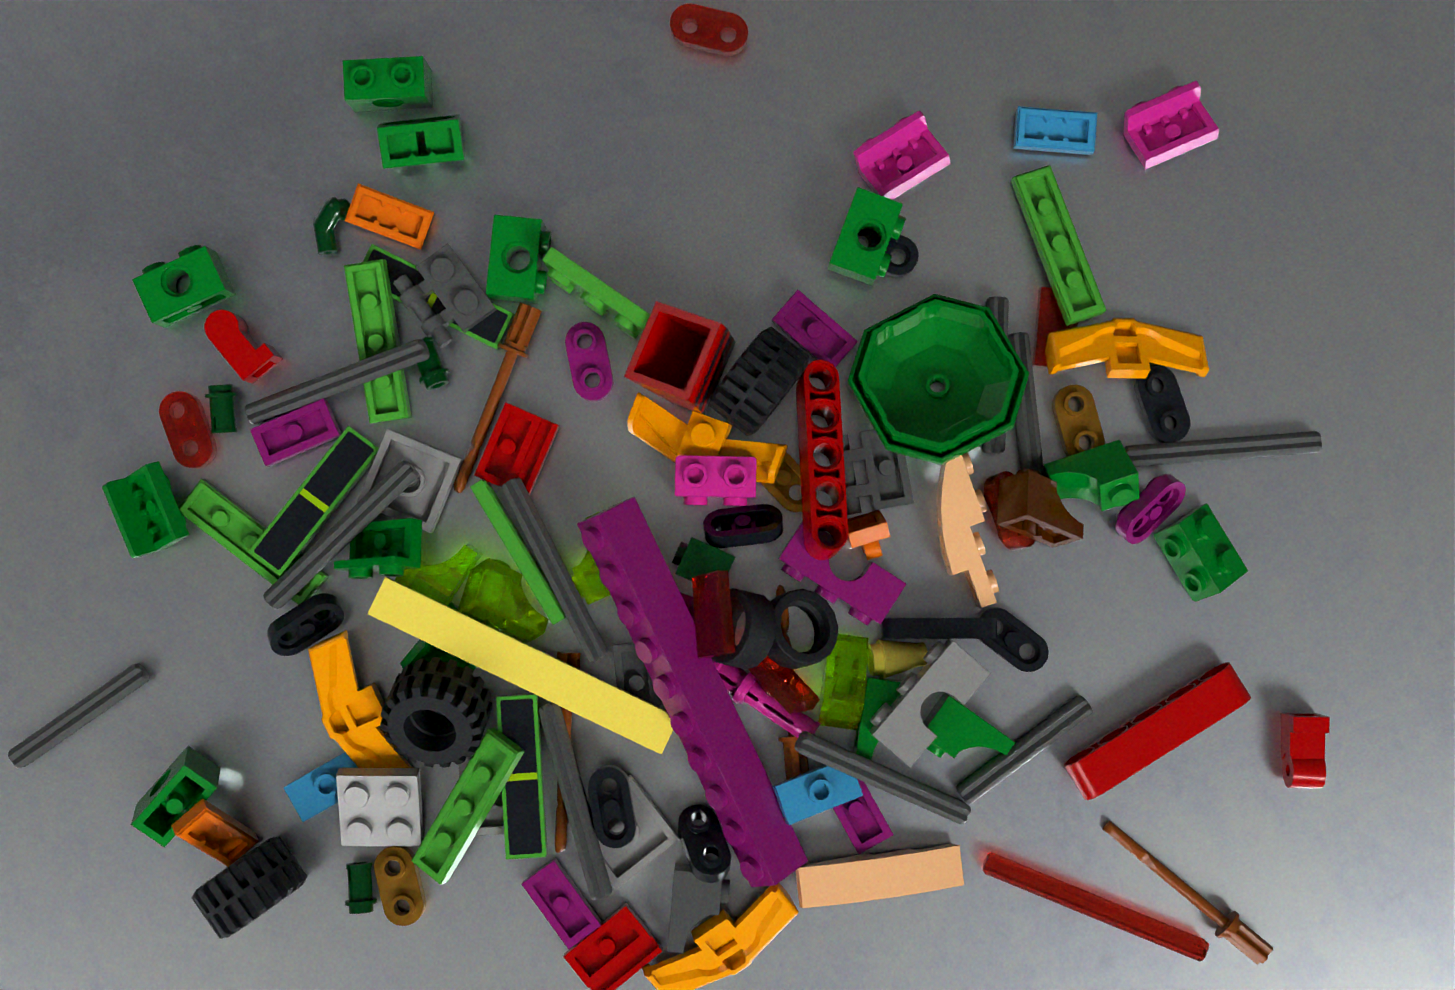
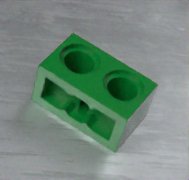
M460 114L383 122L377 127L383 169L464 160L465 150Z

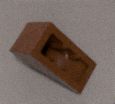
M1021 469L1016 474L999 480L997 525L1052 548L1083 539L1084 524L1076 520L1062 504L1057 492L1056 481L1040 475V472L1034 469Z

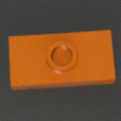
M358 183L345 222L421 250L434 212Z
M201 799L171 825L176 836L227 867L238 860L259 841L253 830L204 799Z

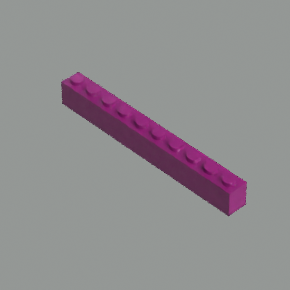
M632 497L577 523L582 534L583 544L591 552L600 571V579L604 586L608 588L616 604L618 616L628 629L635 644L636 654L644 663L653 681V689L665 706L670 717L671 727L679 736L688 754V762L702 783L706 800L714 809L723 827V835L732 846L739 860L743 876L749 881L751 887L775 886L808 862V859L792 826L787 825L784 820L770 779L635 497Z

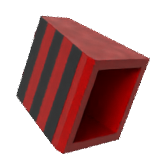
M656 301L624 377L673 404L705 415L711 396L717 388L736 342L727 327L722 323Z

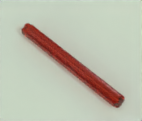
M988 853L984 859L982 871L988 876L1199 962L1203 961L1207 955L1209 943L1203 938L995 853Z

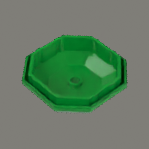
M933 294L864 330L848 378V384L886 450L943 465L1014 428L1029 378V372L990 308ZM935 382H940L944 384L945 389L941 392H934L930 386Z

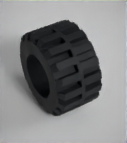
M773 327L761 331L719 383L711 396L709 407L746 436L756 433L807 368L810 356Z
M432 657L430 662L422 658L416 660L414 666L411 664L405 666L402 672L397 675L382 709L381 717L383 718L380 723L381 729L386 731L384 737L387 742L396 745L394 748L396 752L400 755H408V760L414 763L421 761L424 762V766L428 767L439 764L441 768L450 767L451 762L459 765L465 762L466 757L471 758L475 754L492 710V702H490L491 694L489 689L483 688L484 680L480 676L474 677L472 675L473 670L468 666L462 668L457 665V661L451 659L448 662H442L441 657Z
M280 836L273 837L197 888L192 896V900L219 939L226 938L241 930L301 887L307 875Z

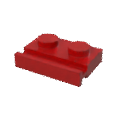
M505 402L474 476L500 487L505 482L519 477L523 481L529 495H531L560 425Z
M625 903L603 921L599 928L565 952L563 957L591 990H616L663 951V947L654 939L652 933L632 908Z

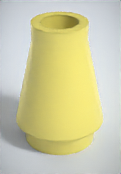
M877 639L876 644H868L866 654L869 672L871 676L880 675L882 679L917 667L925 666L927 662L923 658L927 653V647L924 642L911 643Z

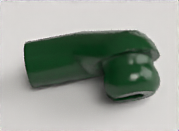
M332 197L325 200L314 218L313 227L319 255H329L338 252L334 228L339 220H345L350 202L345 198L337 199Z

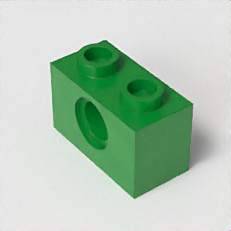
M423 56L343 60L344 99L354 112L433 108L431 68Z
M857 187L827 269L871 286L876 276L884 278L892 255L885 253L890 238L898 241L906 217L899 215L903 204ZM864 229L875 231L879 237V244L872 248L863 246L858 240V233Z
M494 215L486 284V295L491 300L538 304L539 294L545 295L547 271L541 269L543 255H546L551 248V231H546V226L542 219ZM525 251L529 253L530 262L525 268L520 270L511 268L510 260L516 252Z
M190 246L178 253L179 258L166 264L165 262H156L148 265L142 270L143 275L132 279L153 324L166 328L236 295L217 252L207 246ZM188 274L190 277L188 289L178 293L176 289L177 280L181 276Z
M187 746L138 801L131 825L165 847L175 836L171 825L201 799L207 800L218 788L221 768L190 746Z

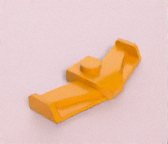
M1113 318L1110 321L1048 333L1045 348L1049 375L1056 374L1057 371L1105 362L1107 378L1146 379L1151 371L1149 363L1193 372L1199 377H1205L1209 371L1203 336L1137 321L1134 318Z
M640 392L635 397L627 419L628 431L674 463H676V457L679 455L755 457L757 460L756 482L775 483L788 448L786 444L728 439L732 428L731 424L692 411L689 422L686 424Z
M347 630L308 648L323 715L321 721L329 737L340 745L358 768H414L402 755L394 750L395 746L387 742L384 737L385 734L378 727L381 725L380 723L383 718L381 713L385 702L375 682L359 689Z
M780 883L770 886L735 922L723 909L719 912V915H714L691 931L692 937L698 947L652 966L650 964L645 965L642 968L644 976L657 990H695L726 976L736 975L751 965L752 960L798 914V910L790 895Z

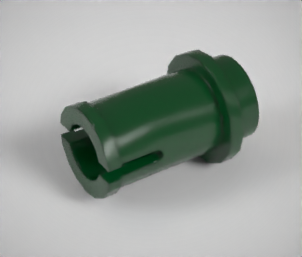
M425 337L422 339L427 345L430 357L425 361L417 363L422 376L419 378V382L421 385H425L427 390H434L449 383L447 376L450 374L448 368L443 367L433 337Z
M233 384L208 386L209 394H205V398H209L211 434L237 432L234 396H238V393L233 392Z
M365 861L346 864L349 900L345 901V906H349L350 914L374 911L373 904L377 903V898L373 897L372 862Z

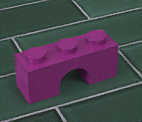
M803 520L778 557L779 560L784 562L781 568L783 572L800 583L804 577L809 578L818 584L814 592L835 604L838 598L852 606L848 614L867 626L871 620L881 625L906 586L905 582L874 562H869L862 574L853 580L839 579L831 571L829 559L817 560L806 551ZM824 530L818 531V538L823 544L834 545L832 535Z

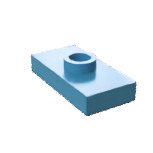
M1018 106L1016 109L1013 149L1092 155L1095 152L1097 113Z
M346 752L283 787L302 822L338 803L336 784L338 769L358 768Z
M827 765L773 785L787 825L863 796L856 778Z

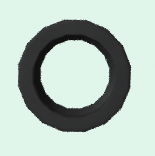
M731 588L722 592L713 602L705 624V644L712 659L717 663L744 669L758 666L767 657L774 642L776 614L772 603L764 595ZM745 612L743 636L736 646L735 631L737 622L741 614Z
M798 589L786 592L770 601L776 614V633L773 645L768 653V657L782 667L798 669L819 663L831 654L837 643L838 624L835 612L827 600L816 592ZM796 606L800 608L812 621L815 632L814 643L811 649L806 652L796 651L783 636L781 628L782 614L788 607Z

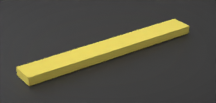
M389 577L384 578L367 613L661 755L673 732L670 717L666 710Z

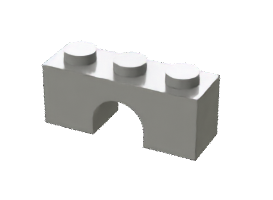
M947 639L944 644L937 641L924 656L923 660L927 664L917 675L911 672L896 689L900 695L893 704L889 706L887 703H884L870 719L874 726L869 732L909 767L915 763L937 737L924 725L921 719L920 710L923 701L932 693L947 692L960 703L965 704L991 674L950 639Z

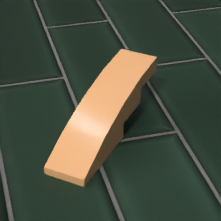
M953 843L920 850L908 848L876 855L869 853L802 865L795 870L799 907L801 908L879 900L964 885L960 845Z

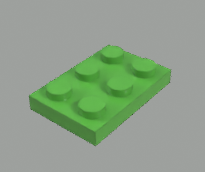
M551 247L542 260L549 270L546 275L551 278L550 281L568 294H571L573 289L581 293L580 298L584 301L583 304L602 317L606 311L615 317L613 321L617 323L616 326L632 338L636 339L639 334L642 335L650 317L648 312L555 248Z

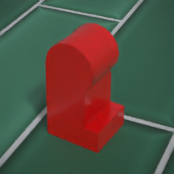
M222 309L210 313L206 318L204 328L208 339L243 381L251 384L255 383L283 359L274 347L266 343L259 347L249 336L247 324L239 315Z
M1281 713V760L1283 779L1287 788H1323L1326 780L1325 733H1329L1330 717L1318 713Z

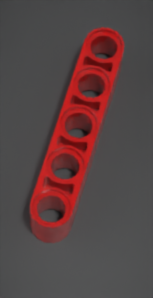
M820 359L809 363L796 385L804 545L808 554L813 558L828 560L835 556L848 540V516L839 374L832 363ZM815 377L822 380L825 384V389L815 388L810 383L809 378ZM811 415L823 417L828 427L823 428L815 425ZM813 453L824 454L829 459L830 466L819 465L814 460ZM822 491L827 493L832 500V505L826 506L819 503L815 492ZM824 530L831 533L834 538V545L823 544L818 538V531Z
M1230 662L1222 663L1069 758L1064 763V767L1085 800L1094 799L1239 709L1251 699V696Z

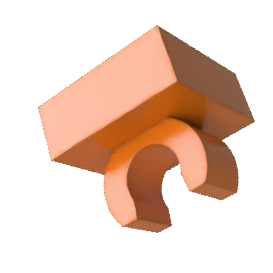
M876 510L849 518L848 541L851 547L861 546L867 560L882 556L878 540L891 536L881 511Z

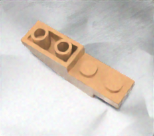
M966 452L941 465L937 487V528L941 552L948 575H955L964 571L976 607L983 608L997 603L994 593L999 592V587L991 569L986 571L983 565L981 555L986 554L982 538L978 531L972 533L970 528L972 525L985 521L983 512L987 511V505L981 490H974L969 475L974 474V468L969 454Z

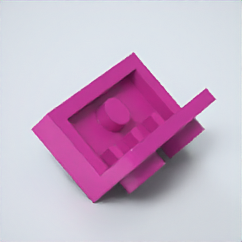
M1197 81L1184 86H1176L1166 94L1147 102H1139L1124 113L1123 136L1145 170L1218 139L1219 128L1200 101L1201 86Z
M921 111L900 119L893 127L875 138L866 140L853 152L858 172L873 193L892 200L951 164L949 154L928 130L925 116Z
M679 455L676 457L675 496L684 497L683 505H707L708 498H723V506H747V499L756 498L757 460L755 457Z

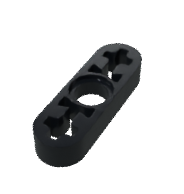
M884 618L881 623V639H997V618Z

